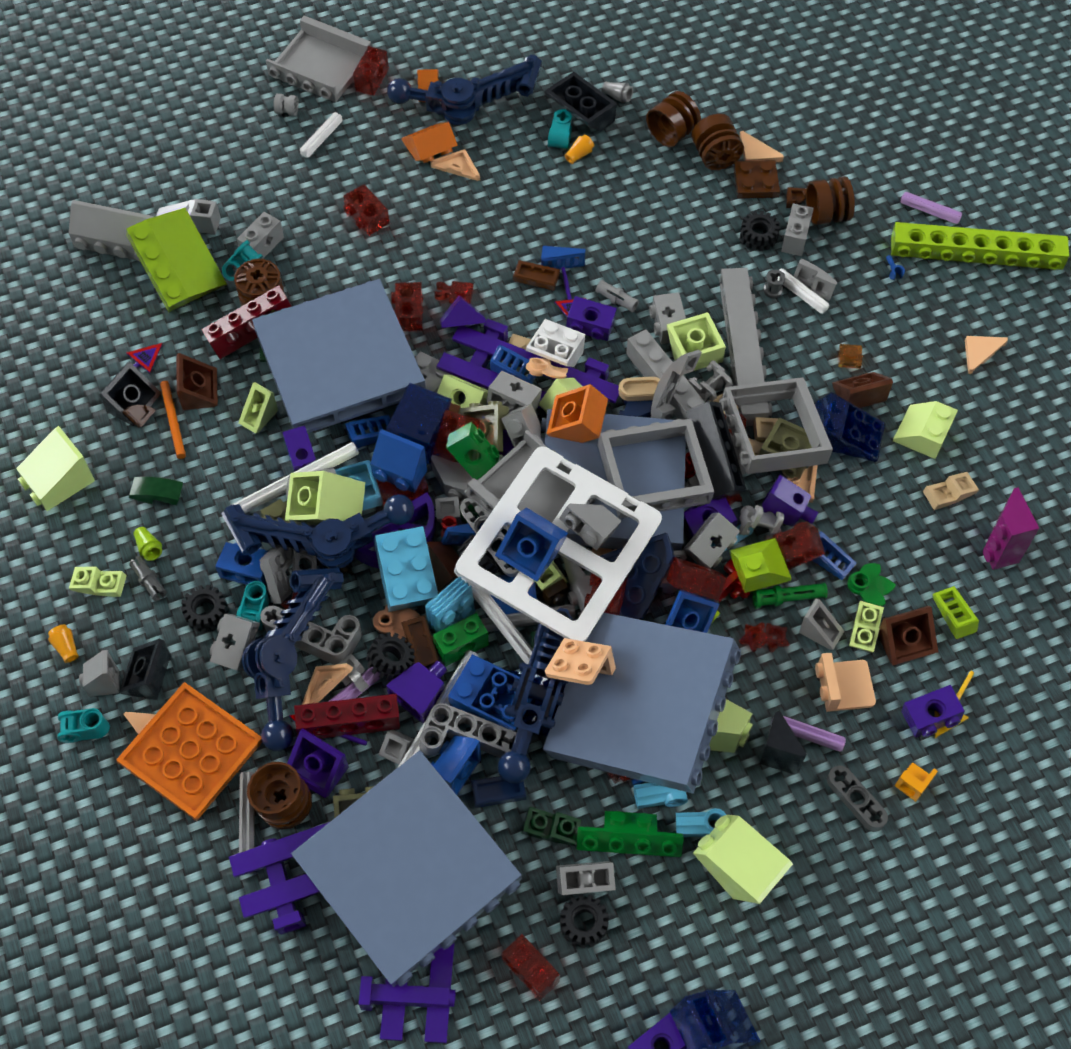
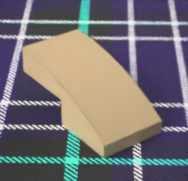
M964 472L949 476L945 482L926 486L923 493L932 508L937 510L976 494L979 489L969 473Z

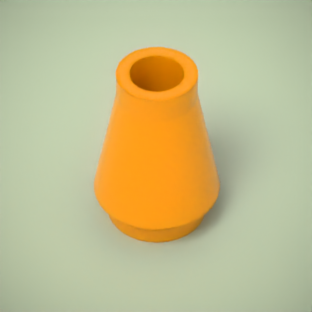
M585 134L578 136L564 155L565 159L570 164H573L593 151L592 149L595 147L594 142Z
M63 624L52 628L48 632V641L61 655L65 663L72 662L79 657L70 628Z

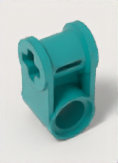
M560 109L554 113L548 135V147L569 149L572 132V114L566 109Z
M246 240L223 265L222 274L227 280L234 281L235 272L232 269L233 265L238 269L247 261L262 259L263 255L258 254L250 246L249 240Z
M253 581L246 586L241 605L237 611V616L259 622L258 630L260 631L264 628L260 616L261 612L270 603V596L262 582ZM262 593V596L259 598H253L255 594Z
M96 708L63 711L58 714L60 733H58L57 739L63 743L99 739L108 733L110 725L103 714ZM99 720V722L95 726L91 727V724L94 721Z

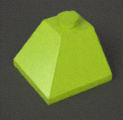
M776 538L729 550L744 593L788 582L792 579Z

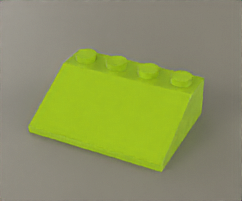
M186 208L155 216L126 228V236L168 313L227 285Z

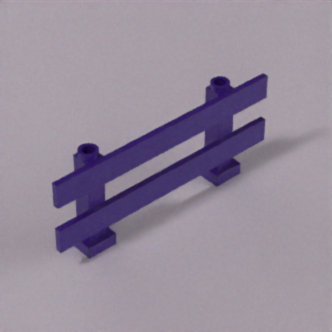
M487 318L484 324V334L465 326H459L452 337V341L476 350L470 362L444 352L436 369L488 389L499 373L486 369V366L499 345L518 353L528 360L530 358L544 357L507 343L508 327ZM588 357L585 363V372L551 361L553 366L568 368L566 378H575L582 386L591 384L607 397L609 402L616 403L619 397V386L607 381L609 377L608 364ZM543 374V376H545V377H547V378H550V379H552V380H556V379H557V378L548 377V376H546V375ZM542 391L540 401L547 392Z
M328 823L278 840L275 838L263 841L261 846L229 856L234 878L266 867L270 887L239 897L244 919L276 908L278 917L272 920L274 928L279 934L282 935L307 926L304 915L299 910L296 911L294 902L321 892L307 874L288 880L284 861L294 858L291 853Z
M455 942L444 950L441 947L433 954L435 959L431 962L429 987L408 986V982L401 987L399 984L393 987L387 979L385 984H375L373 977L361 976L358 1003L360 1009L372 1011L373 1004L383 1005L380 1040L402 1041L405 1007L415 1006L427 1007L424 1042L447 1044L450 1007H455L456 990H451Z

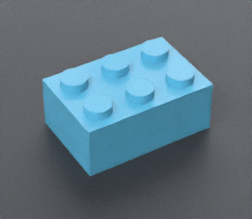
M423 526L375 535L374 546L388 612L426 605L438 595Z

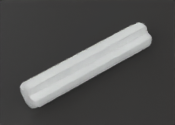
M334 112L300 148V154L306 158L310 157L343 121L342 116Z
M780 269L785 274L786 280L783 284L785 287L819 313L823 314L828 310L829 303L786 270Z

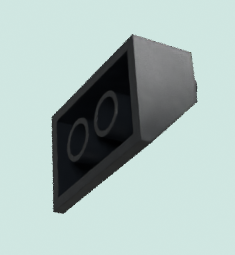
M574 71L545 90L547 96L591 128L602 131L615 122L617 103Z

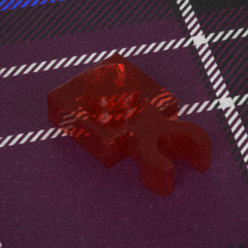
M452 281L451 286L444 282L436 283L437 290L442 291H435V299L444 300L449 298V303L452 304L460 295L471 304L474 283Z

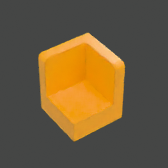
M911 763L907 770L899 777L895 787L916 802L938 771L933 768L929 774L915 763Z

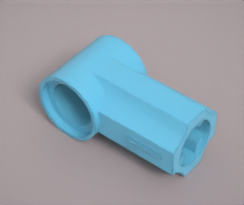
M653 783L638 784L633 787L638 809L664 804L667 807H677L688 802L685 791Z
M717 808L710 809L708 812L676 813V833L683 834V837H704L709 835L714 829L709 825V822L718 820L726 815V813Z

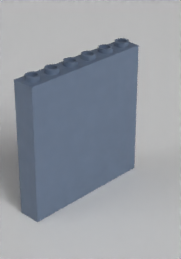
M380 279L368 281L365 284L346 288L343 291L328 294L321 298L252 319L256 335L293 429L305 425L307 433L415 398L417 394H426L424 377Z
M547 409V418H542L541 431L545 432V438H540L543 444L549 449L556 451L564 459L581 466L608 482L598 448L599 438L579 443L548 436L546 433L552 409ZM605 414L601 433L610 429L622 430L631 426L641 427L655 422L667 423L673 420ZM685 436L612 447L624 491L632 497L685 488ZM598 499L595 500L593 505L605 506L618 518L616 509ZM684 507L661 511V523L652 537L668 533L673 551H679L683 546ZM630 517L619 518L621 523L600 548L620 549L625 547L636 530L638 522ZM569 529L567 538L581 546L592 547L586 544L572 529Z
M603 613L585 642L611 646L616 669L613 675L599 673L591 685L569 681L568 684L566 683L562 704L558 706L554 717L555 726L550 729L543 750L553 759L694 794L696 786H699L702 780L701 769L703 763L708 760L710 755L709 744L711 738L716 735L718 730L717 719L719 713L723 712L725 708L727 688H730L733 683L732 672L734 666L740 661V648L734 638Z
M420 750L291 853L393 987L397 984L400 987L406 984L413 977L412 971L418 966L424 968L435 959L433 954L441 947L444 950L450 947L457 940L456 934L462 929L468 931L478 923L477 917L481 913L486 911L488 914L500 904L498 899L505 893L508 896L514 893L521 886L519 882L522 880L521 873Z

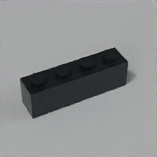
M707 401L686 411L688 419H692L714 489L712 500L728 499L747 491L721 403Z

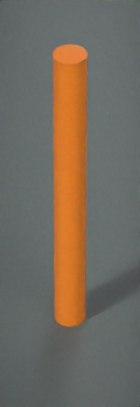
M162 381L160 386L176 456L178 459H183L186 457L170 385L168 381Z

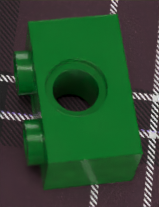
M472 422L449 434L446 448L472 478L476 480L481 478L499 462L500 454L496 446L491 445L485 438L483 431Z
M477 613L433 634V642L438 655L446 667L462 659L468 650L476 652L488 646L489 637L487 629Z

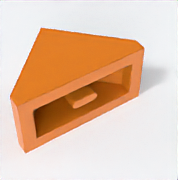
M438 69L417 70L418 89L428 90L431 82L439 81Z

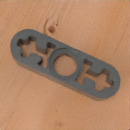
M840 765L833 767L827 776L828 786L866 829L872 832L882 830L888 821L886 810L848 768ZM836 775L838 777L841 775L845 777L843 782H836L834 779ZM852 784L853 786L848 789L847 793H845L844 790L846 786L849 787V785ZM854 792L860 793L864 797V803L860 805L854 804L850 799V794ZM868 804H870V808L868 810L866 809L865 812L862 813L861 811L864 810ZM871 814L873 816L878 814L880 816L879 821L872 823L870 821Z

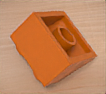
M449 122L437 123L401 138L415 161L422 160L423 163L435 159L434 155L441 153V156L453 152L452 148L458 146Z
M591 384L556 395L546 434L550 437L579 443L599 438L608 398Z

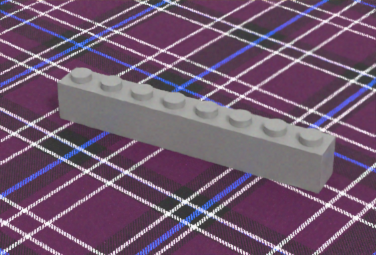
M748 268L721 269L719 284L733 385L765 382L766 366L762 365L764 351L763 347H759L761 331L756 328L758 312L754 311L753 308L755 307L756 299L755 294H751L753 278L748 275ZM768 402L737 405L744 426H754L753 421L755 417L768 418L772 416V404Z
M647 329L628 338L626 355L644 377H657L661 379L664 372L673 363ZM682 375L670 404L676 408L675 417L686 420L688 419L686 411L705 403V401ZM734 446L742 475L747 473L746 469L740 463L738 447Z

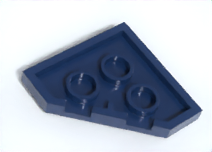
M663 533L650 539L613 597L612 603L617 610V615L639 620L645 618L675 558L668 533ZM623 548L600 555V557L609 562H615Z

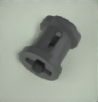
M770 270L766 275L767 283L764 286V293L767 297L778 298L783 293L782 285L786 280L785 274L780 270Z

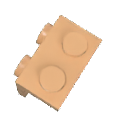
M564 638L545 669V674L548 678L591 685L599 673L613 675L616 666L612 648L608 645Z
M832 653L821 654L819 662L815 665L817 678H820L821 700L825 703L826 712L874 707L876 699L867 661L833 662Z

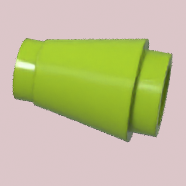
M145 527L137 528L133 535L140 556L148 561H153L160 557L162 554L161 542Z

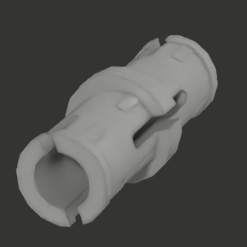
M601 280L595 291L610 299L614 305L619 304L631 312H634L639 304L638 299L624 293L622 288H615L604 280ZM610 292L619 295L620 297L624 298V300L619 299L618 297L612 295Z

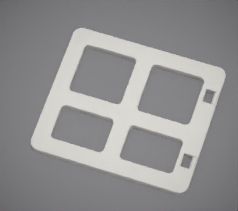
M538 447L457 561L456 573L463 579L567 639L586 641L659 527L662 515L655 508L642 501H638L625 491L581 466L571 463L551 449ZM560 463L571 469L569 475L558 469ZM544 470L551 472L575 487V490L552 522L564 531L568 532L569 528L559 518L565 508L570 503L587 504L590 498H596L638 522L636 530L615 562L603 559L566 537L558 554L602 580L576 621L570 620L528 595V591L535 580L519 571L512 582L508 583L478 565L505 525L510 526L516 514L520 512L517 508ZM624 500L637 506L634 512L622 505Z

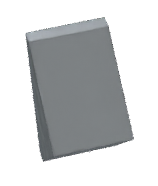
M815 599L803 619L799 633L829 650H833L843 635L844 630L821 600Z

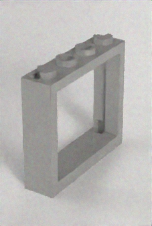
M804 377L724 388L723 396L719 403H721L722 409L725 412L728 429L732 431L733 444L735 447H738L740 463L742 466L744 465L747 474L828 464L833 448ZM792 398L812 448L755 456L736 405Z
M676 419L667 423L655 422L647 426H631L622 430L610 429L600 433L598 448L607 480L623 491L612 447L685 436L700 485L632 496L638 501H642L661 512L709 504L714 494L692 419ZM626 500L622 503L623 506L633 512L637 508V506ZM616 510L618 518L628 517Z

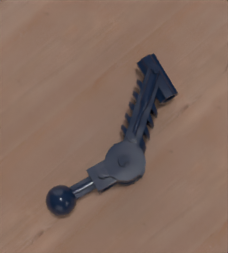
M530 55L525 57L524 62L493 73L490 76L488 75L483 79L475 77L468 81L463 78H453L444 84L436 81L430 83L428 90L412 88L407 80L397 78L389 83L387 95L396 104H405L410 99L425 101L427 111L436 112L438 115L443 114L445 120L451 124L463 125L470 122L475 112L479 111L480 107L486 103H491L493 100L501 99L503 96H508L516 91L521 96L526 97L533 94L542 67V60L536 55Z
M398 494L391 496L386 501L384 510L365 520L359 512L344 521L339 519L324 520L315 528L309 527L305 522H301L302 526L297 525L294 520L290 519V523H286L280 517H277L278 521L273 520L269 515H265L266 519L261 518L258 513L254 512V516L245 515L240 504H232L226 507L221 515L243 555H251L257 552L262 546L261 542H265L275 549V545H280L285 551H288L287 547L293 548L296 553H300L299 549L304 550L308 555L316 556L324 566L340 569L353 561L356 550L374 541L371 532L390 522L402 525L410 521L414 514V505L408 497Z
M339 568L292 571L290 587L294 592H298L293 600H289L286 605L290 606L287 610L281 611L280 615H283L281 620H276L273 625H277L275 629L268 631L264 638L254 640L243 652V668L247 675L254 679L256 699L266 698L268 723L262 729L261 739L263 744L272 751L285 750L293 741L294 732L292 726L283 720L281 696L291 695L289 674L294 671L297 664V652L294 644L296 641L302 640L303 636H300L302 631L309 629V626H306L307 623L316 618L313 614L315 611L321 610L322 606H319L320 603L327 601L328 596H325L329 590L341 589L344 580L343 573L340 572Z
M560 607L557 612L570 620H577L570 616L568 609ZM540 623L534 637V648L529 663H520L519 671L522 674L520 679L515 678L511 689L516 692L513 703L508 705L504 711L506 712L505 715L516 718L514 726L518 727L512 750L502 755L498 762V772L504 781L512 784L523 782L528 777L531 764L526 754L533 732L539 734L541 726L549 729L555 726L556 722H554L555 719H552L555 706H561L564 698V693L560 692L562 685L568 684V681L548 678L545 674V669L564 637ZM535 675L550 679L548 687L534 683ZM528 697L542 701V706L527 702ZM526 710H534L537 713L538 719L534 724L524 722L523 713Z

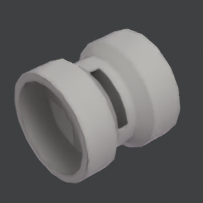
M276 93L274 98L275 114L288 113L290 116H296L299 107L298 96L290 95L286 97L284 94Z

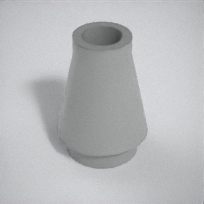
M606 81L603 84L602 93L624 103L631 100L633 87L629 83Z

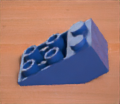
M472 654L448 695L449 705L516 731L517 727L514 726L516 718L505 715L506 712L504 711L508 705L513 703L516 692L511 689L515 678L520 679V677ZM528 697L527 702L531 703L533 698Z

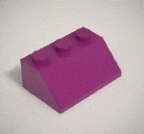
M1018 487L1013 489L983 549L984 558L990 563L993 570L1019 563L1039 530V526Z

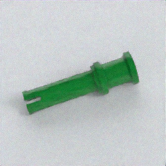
M826 583L784 588L773 585L772 588L752 591V601L755 609H760L761 606L766 605L778 607L783 602L827 598L828 596ZM811 591V593L794 594L797 592Z

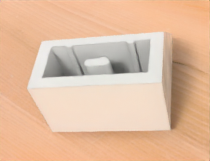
M545 319L527 345L526 351L564 366L574 367L583 354L585 334Z

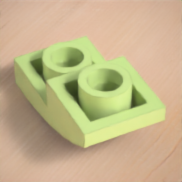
M75 567L69 589L91 595L121 597L127 575L123 571H100L97 567Z
M863 601L859 602L850 638V647L874 652L884 607Z

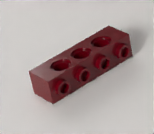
M278 285L201 330L218 358L222 359L258 338L252 319L292 306Z
M397 694L294 706L297 736L301 729L308 731L319 739L400 729Z

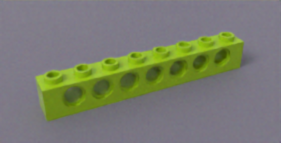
M895 222L891 235V256L1063 270L1069 258L1068 236Z

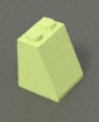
M59 426L16 468L21 476L18 478L21 486L25 491L30 489L32 491L30 497L37 506L42 504L46 511H49L95 481L84 457Z
M326 471L291 473L285 521L290 519L296 523L305 522L306 524L317 526L320 522L327 519L344 521L359 512L362 516L366 482Z
M726 699L723 712L719 713L717 719V733L715 736H712L709 744L710 750L735 753L738 746L744 747L750 736L749 732L753 727V724L750 723L753 713Z
M724 815L719 818L712 832L699 841V847L693 852L732 899L757 904L764 900L793 865L784 854L745 820L735 815Z

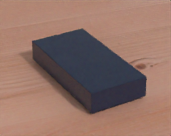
M501 776L471 781L475 808L526 800L524 781L512 784L504 781Z

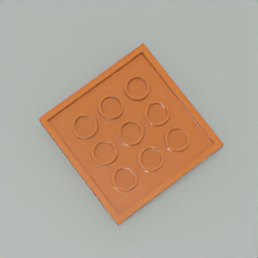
M184 682L116 761L197 821L261 745L262 739L256 732Z

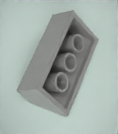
M73 200L71 203L69 236L74 247L78 249L115 255L120 258H129L140 262L126 236V228L154 216Z

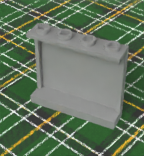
M303 16L300 19V32L275 61L266 60L268 74L275 79L319 95L324 99L337 102L373 57L371 41Z
M526 430L524 439L478 481L473 478L467 484L466 495L490 515L535 449L546 446L537 435H532ZM561 463L558 466V469L568 475L571 472L570 468ZM544 470L540 473L517 508L520 511L528 508L552 523L575 490V487L551 472ZM590 498L587 504H593L596 498ZM505 525L503 528L508 531L510 526Z

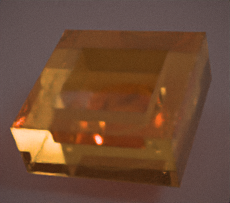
M840 344L838 348V367L860 369L862 365V346Z

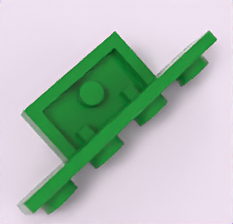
M605 811L604 828L578 827L577 850L681 857L684 837L681 833L657 832V814Z

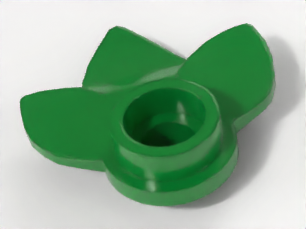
M877 563L863 565L860 571L851 574L847 580V586L851 592L860 595L864 602L877 606H885L884 596L891 593L896 584L880 575L881 565Z

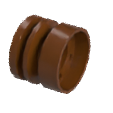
M681 91L672 92L646 114V122L651 134L658 142L667 147H672L679 143L701 121L700 111L696 103L690 96Z
M725 114L709 115L697 123L692 130V140L705 167L710 170H721L733 165L734 161H738L744 152V145L730 117Z
M848 177L831 178L829 183L826 180H816L808 183L806 204L808 207L814 208L811 217V223L814 226L829 224L832 219L836 223L852 220L855 210L853 187Z
M252 259L238 267L235 273L234 282L241 306L278 285L284 292L280 271L269 260Z
M271 762L257 769L247 785V797L251 806L273 828L282 830L295 827L308 816L312 807V794L309 787L297 770L287 763Z

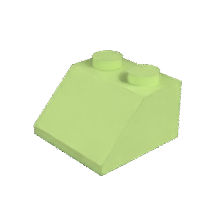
M708 312L667 324L674 360L686 353L700 350L702 353L694 371L707 367L712 360L716 363L723 362L726 346Z
M937 401L910 405L893 438V442L936 459L958 410Z

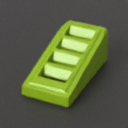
M955 586L932 594L937 607L956 639L978 631V618ZM954 598L952 601L944 602V600Z

